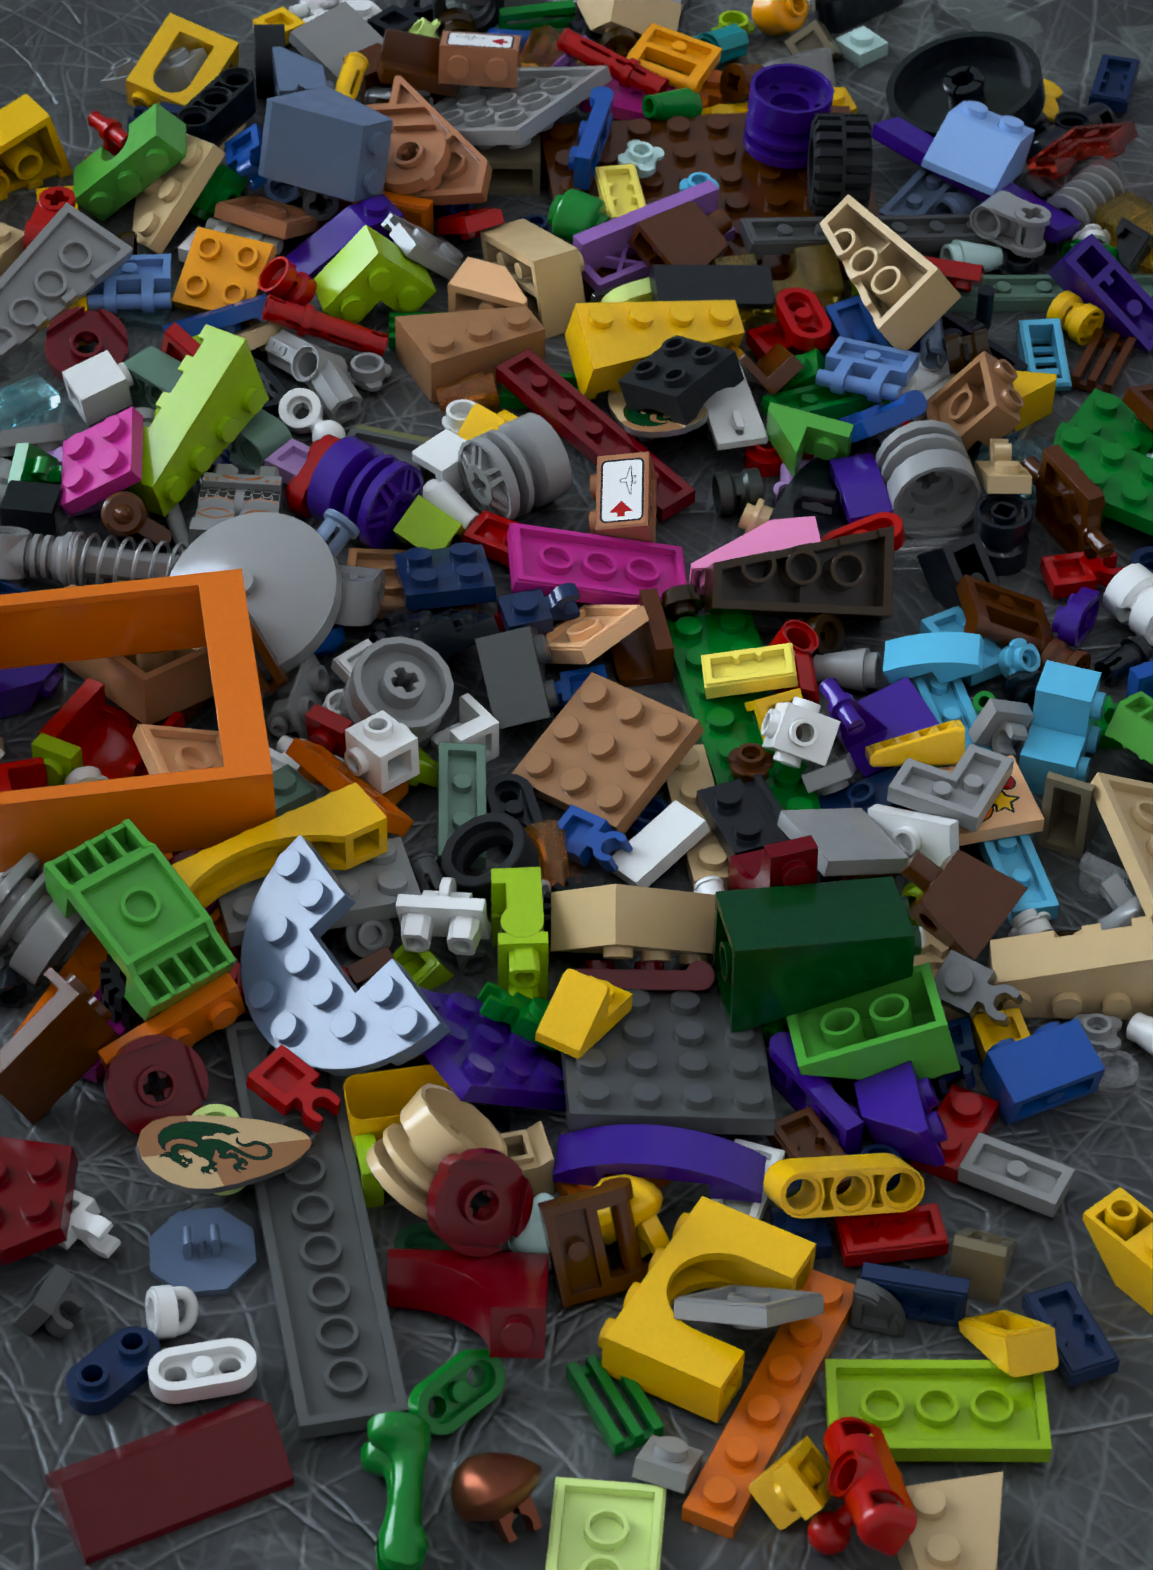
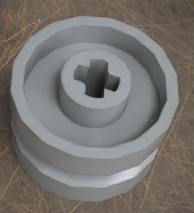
M402 636L382 638L366 647L356 661L351 676L342 691L339 708L341 716L353 721L355 725L384 710L397 722L405 724L411 733L418 737V747L424 748L436 733L442 718L452 702L454 683L450 668L437 651L421 641Z

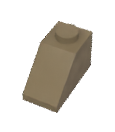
M535 135L531 138L529 145L519 149H509L508 145H497L484 150L476 148L488 160L493 169L488 195H540V135Z
M1048 772L1045 779L1041 809L1045 819L1043 831L1038 832L1037 846L1081 860L1083 859L1101 821V813L1093 798L1096 785Z

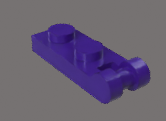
M790 1032L774 1034L769 1041V1056L771 1060L768 1063V1071L771 1085L796 1112L811 1106L847 1155L861 1154L864 1122L859 1111L853 1105H847L835 1092L828 1077L801 1075Z

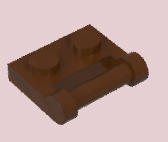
M966 574L963 575L957 584L956 590L966 617L964 632L980 634L983 639L1009 646L1010 641L1013 639L1023 638L1027 641V644L1035 645L1040 656L1048 643L1054 639L1040 600Z
M627 1177L611 1178L601 1183L600 1186L538 1203L558 1300L563 1308L628 1290L635 1281L641 1283L648 1274L649 1265L641 1257L630 1200L634 1197L631 1179ZM610 1207L621 1259V1265L614 1270H609L597 1210Z

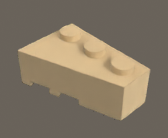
M524 218L480 231L484 261L506 266L527 298V307L545 328V340L565 334L575 303H586L581 274L584 271V260L578 248Z
M623 884L551 892V952L603 954L605 959H632L633 956H641V961H659L664 963L671 962L672 957L678 958L679 966H689L695 961H705L708 963V957H713L715 895Z

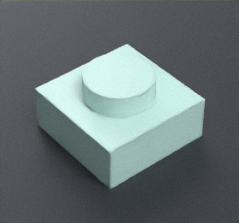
M865 26L835 38L836 44L844 55L842 57L858 68L888 55L889 42Z

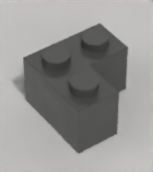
M527 626L476 638L475 642L493 717L499 722V730L554 718L552 708L559 706V699L554 680L546 681L544 674H547L545 664L553 662L547 636H543V634L538 635L537 629Z

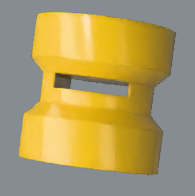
M1070 290L1061 292L1052 301L1046 314V319L1060 318L1062 332H1067L1068 337L1081 346L1087 345L1090 342L1097 328H1102L1105 317L1103 310L1091 303L1083 304L1082 298Z

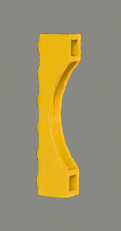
M355 782L342 789L330 792L324 797L295 810H290L255 828L245 830L241 834L215 846L203 849L197 854L172 864V867L205 909L216 899L233 889L267 876L276 863L278 856L299 835H302L312 843L332 870H348L388 852L387 817Z

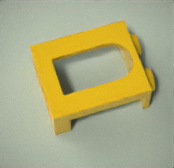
M169 13L126 79L127 103L133 107L144 106L148 108L156 102L159 105L161 102L185 106L222 71L232 67H239V42ZM180 47H186L187 50L204 47L208 57L185 90L169 93L156 86L153 79L155 72L170 50L173 51Z

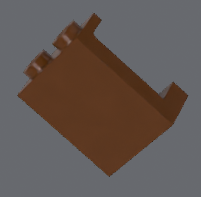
M49 967L43 974L58 989L57 993L0 1049V1094L33 1125L100 1059L97 1051L120 1038L107 1023L114 1015L92 995L93 993L73 973H70L63 979L52 967Z

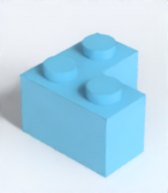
M1046 660L1035 691L1034 718L1032 719L1028 738L1024 743L1019 759V769L1031 793L1044 794L1045 779L1049 771L1083 782L1087 781L1091 758L1086 756L1088 753L1095 755L1097 752L1102 727L1094 726L1095 720L1100 721L1102 718L1107 693L1099 692L1102 672Z

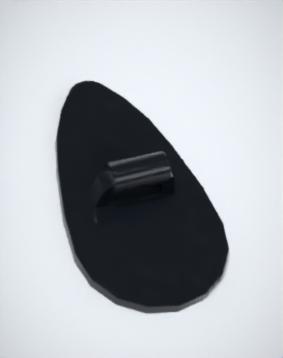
M816 457L801 468L788 484L776 503L769 521L773 519L815 516L821 539L828 532L848 525L849 522L841 510L840 493L830 477L829 460Z

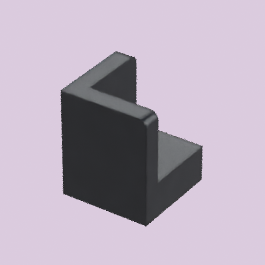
M9 480L0 505L1 526L21 527L28 529L33 536L35 534H43L44 537L46 535H54L56 538L54 513L61 496V486L58 484Z

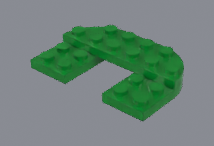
M1094 389L1068 424L1061 422L1056 431L1053 446L1058 444L1071 459H1074L1079 464L1080 469L1086 476L1101 488L1105 495V507L1102 510L1101 524L1108 517L1153 536V458L1146 456L1148 453L1153 454V431L1136 418L1135 413L1122 402V399L1113 394Z

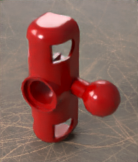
M842 1417L828 1426L823 1436V1449L829 1457L831 1467L828 1475V1491L833 1497L845 1503L836 1512L823 1511L813 1517L808 1524L807 1536L809 1543L821 1554L835 1555L845 1550L851 1541V1528L856 1526V1533L864 1545L892 1557L914 1532L917 1525L916 1511L904 1485L903 1475L896 1466L881 1428L857 1417ZM898 1501H900L902 1506L896 1505Z

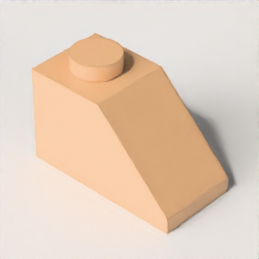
M467 257L448 283V312L527 306V298L506 266Z

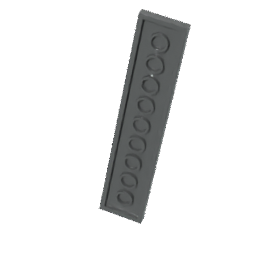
M253 1020L232 1023L225 1028L240 1117L285 1125L307 1134L312 1142L309 1153L298 1164L281 1174L253 1184L300 1439L366 1430L367 1422L371 1417L391 1411L408 1412L409 1407L339 1076L315 1070L320 1074L319 1085L316 1088H324L336 1093L341 1100L340 1112L336 1116L325 1108L314 1109L315 1112L323 1117V1125L318 1133L311 1131L303 1124L301 1113L297 1109H292L284 1117L246 1087L247 1075L274 1052L276 1048L262 1035Z

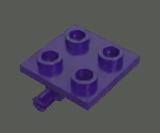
M908 677L859 701H856L851 694L844 693L836 678H827L819 686L820 692L829 702L828 711L830 715L828 717L841 721L836 737L846 753L850 752L853 762L863 779L896 767H872L865 756L866 746L940 724Z

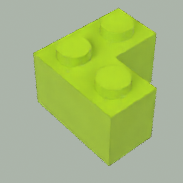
M367 225L314 278L317 285L315 293L323 311L333 317L358 324L379 301L397 312H416L436 292V288L425 266L406 257L395 243Z

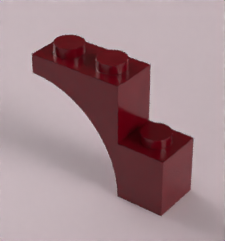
M812 835L764 845V849L729 856L728 890L817 883L818 846Z

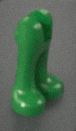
M402 1411L380 1413L371 1417L367 1422L369 1441L360 1448L362 1470L371 1475L385 1478L387 1484V1506L375 1544L377 1570H422L429 1545L422 1523V1486L425 1464L431 1447V1426L423 1418L413 1413Z

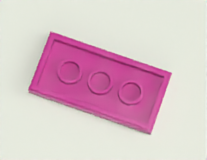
M510 523L507 531L512 593L541 588L545 597L561 584L575 583L580 594V599L576 600V602L595 605H639V590L657 588L662 603L661 595L665 590L687 584L683 549L681 546L519 523Z

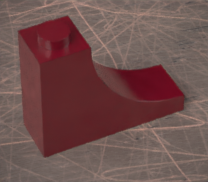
M389 1249L387 1257V1307L423 1310L457 1320L476 1331L484 1339L488 1346L490 1357L545 1358L549 1253L497 1252L486 1257H470L452 1250Z

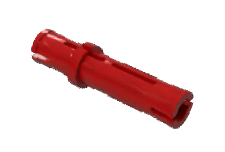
M568 27L558 39L556 50L588 66L608 65L611 77L619 81V86L625 89L630 87L645 95H653L668 90L669 79L641 66V61L633 57L630 60L622 57Z
M271 294L268 295L261 314V320L295 330V334L305 337L307 334L362 353H375L382 357L388 342L387 333L371 330L361 325L314 310L313 305L307 303L304 306L294 304Z

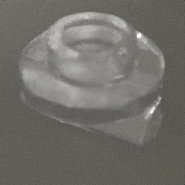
M1086 852L1079 863V869L1081 870L1078 882L1079 887L1091 899L1106 901L1098 889L1101 887L1100 884L1115 873L1120 876L1127 886L1129 877L1126 870L1096 855Z

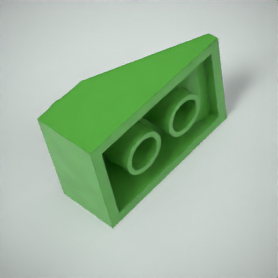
M929 962L914 966L912 977L786 1017L801 1075L861 1080L908 1061L912 1062L920 1079L925 1077L935 1079L936 1077L961 1070Z

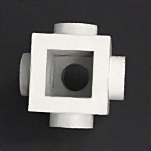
M794 697L792 703H777L775 709L770 708L761 727V735L765 736L762 747L775 752L773 756L774 761L799 769L802 762L811 766H826L841 721L820 714L821 705L803 698Z
M384 710L345 729L346 752L344 758L347 767L355 776L363 778L381 794L420 774L418 737L411 733L405 724L397 722Z

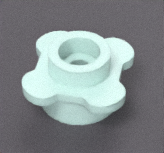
M632 140L627 143L625 153L618 155V164H635L638 177L647 178L655 173L657 161L664 158V151L662 148L653 147L647 142Z

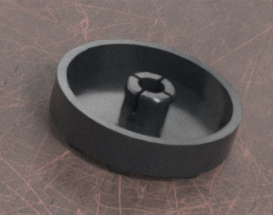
M987 31L957 33L936 39L919 47L897 65L888 80L886 88V99L891 119L900 117L933 137L938 133L948 112L962 101L980 102L988 107V111L1000 116L1007 115L1019 118L1024 122V126L1030 128L1039 118L1046 98L1041 65L1036 53L1017 38Z

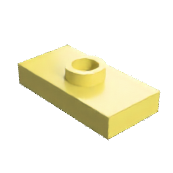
M635 164L595 167V181L598 193L606 204V215L611 217V220L646 206Z
M792 643L701 655L706 699L798 686Z

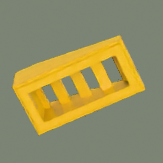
M960 720L944 722L866 746L865 756L872 767L902 766L907 757L928 765H957L965 752V727Z
M1008 1310L970 1316L958 1321L959 1332L1000 1370L1011 1377L1016 1378L1050 1371L1058 1366L1055 1328L1049 1324Z

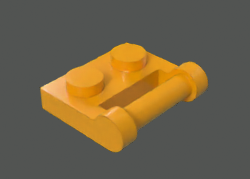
M651 23L626 58L630 60L633 57L641 61V66L669 79V86L677 89L687 87L699 94L702 85L720 62L722 48Z

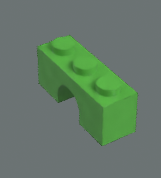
M156 102L129 124L127 141L116 156L100 147L74 168L73 192L76 197V203L101 221L106 220L186 157V124Z

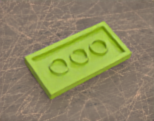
M825 1359L824 1388L827 1428L835 1420L849 1416L877 1425L883 1432L894 1461L1050 1462L1052 1444L1044 1372L1014 1378L1000 1370L991 1360Z

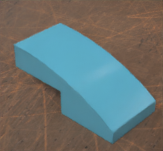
M931 632L885 641L883 673L890 685L905 677L910 679L933 672L939 684L982 672L984 640L980 634L966 632Z

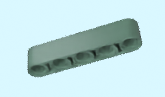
M153 346L142 349L123 362L134 382V385L129 387L132 400L154 411L156 410L155 404L163 391L171 393L182 376V373L178 370L182 362ZM261 409L226 449L230 452V458L255 471L260 466H265L264 460L288 442L292 435L281 420Z

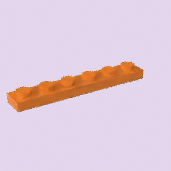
M811 1269L800 1291L820 1292V1295H824V1314L781 1324L682 1506L681 1520L731 1540L734 1539L755 1499L749 1492L748 1487L750 1483L774 1463L824 1368L825 1359H829L851 1317L854 1284Z

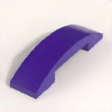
M649 1124L605 1125L576 1130L559 1136L553 1170V1182L595 1186L607 1174H627L645 1178L710 1184L709 1198L761 1203L766 1157L728 1139L685 1128Z

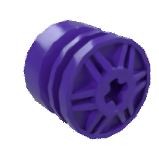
M791 63L774 64L760 69L753 75L750 84L747 105L748 113L743 134V144L746 151L754 159L768 166L783 169L806 167L812 120L816 113H831L834 89L830 80L821 72L812 68Z
M355 436L343 437L334 443L318 462L308 487L307 506L310 515L322 523L325 520L323 514L327 509L331 508L342 513L360 531L355 540L373 549H387L399 541L393 532L395 526L418 494L423 496V478L420 470L413 465L401 461L391 454L385 455L377 447Z

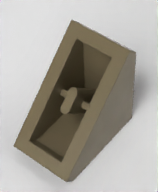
M969 1227L964 1228L956 1233L954 1237L949 1276L970 1279L968 1298L999 1306L1018 1239Z

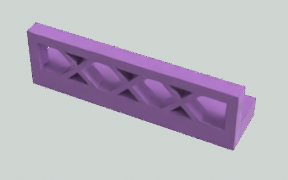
M707 180L573 235V246L578 248L584 260V271L581 273L582 278L600 295L648 275L649 268L643 261L627 259L628 256L635 254L628 241L637 224L644 219L689 201L695 202L707 216L717 210L719 188L711 180ZM733 226L730 231L723 235L727 241L735 239V228ZM601 267L617 269L615 273L603 278L594 270Z

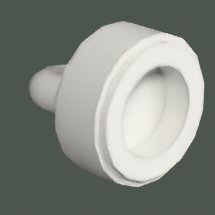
M170 1284L151 1286L147 1291L145 1300L148 1329L159 1340L174 1339L178 1335L186 1334L192 1329L197 1321L199 1309L197 1297L193 1291L186 1286L173 1287ZM177 1300H183L185 1303V1314L180 1322Z

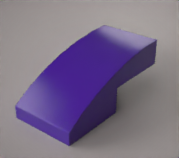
M871 453L829 459L830 477L840 493L841 510L849 524L875 513H893L884 480Z

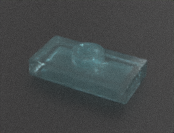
M37 373L0 389V431L12 429L60 406V393Z

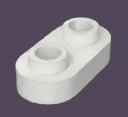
M223 1338L166 1348L155 1354L148 1365L149 1387L152 1394L160 1401L169 1404H181L244 1392L254 1384L258 1374L257 1356L254 1348L246 1341L238 1338Z

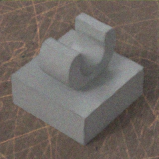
M990 698L968 730V734L974 745L992 747L993 752L1005 756L1013 755L1015 757L1016 753L1013 748L1018 740L1026 741L1028 738L1026 728L1034 718V715L1028 703Z

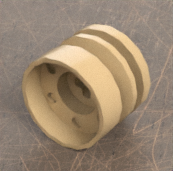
M428 1083L422 1086L401 1110L400 1121L402 1124L394 1123L388 1126L383 1132V1138L374 1142L369 1148L366 1161L374 1177L396 1201L415 1215L428 1221L427 1196L435 1175L438 1173V1166L445 1156L451 1153L461 1154L473 1148H490L507 1155V1146L493 1124L472 1104L461 1101L454 1092L440 1085Z

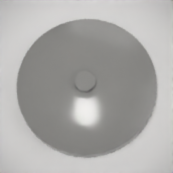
M255 512L227 519L208 529L193 541L176 562L170 576L242 568L248 611L282 669L287 673L308 659L319 648L336 621L342 601V577L339 565L331 549L320 534L311 526L295 517L275 512ZM254 646L258 667L266 680L272 679L270 671Z

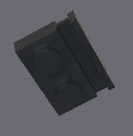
M761 774L754 775L753 781L743 783L741 779L697 790L696 805L728 858L729 856L764 849V845L790 840L777 825L781 810L783 809Z

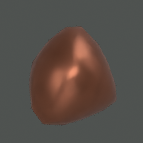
M484 1452L469 1456L454 1470L451 1483V1499L454 1509L462 1521L492 1520L501 1542H513L517 1540V1536L512 1529V1521L515 1518L514 1514L523 1517L526 1529L529 1531H535L543 1527L531 1498L532 1492L538 1485L542 1468L525 1457L509 1453Z

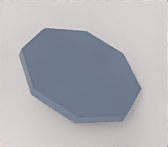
M220 1207L177 1211L148 1238L151 1276L164 1285L170 1284L173 1287L186 1286L193 1291L196 1297L228 1294L257 1266L254 1229Z

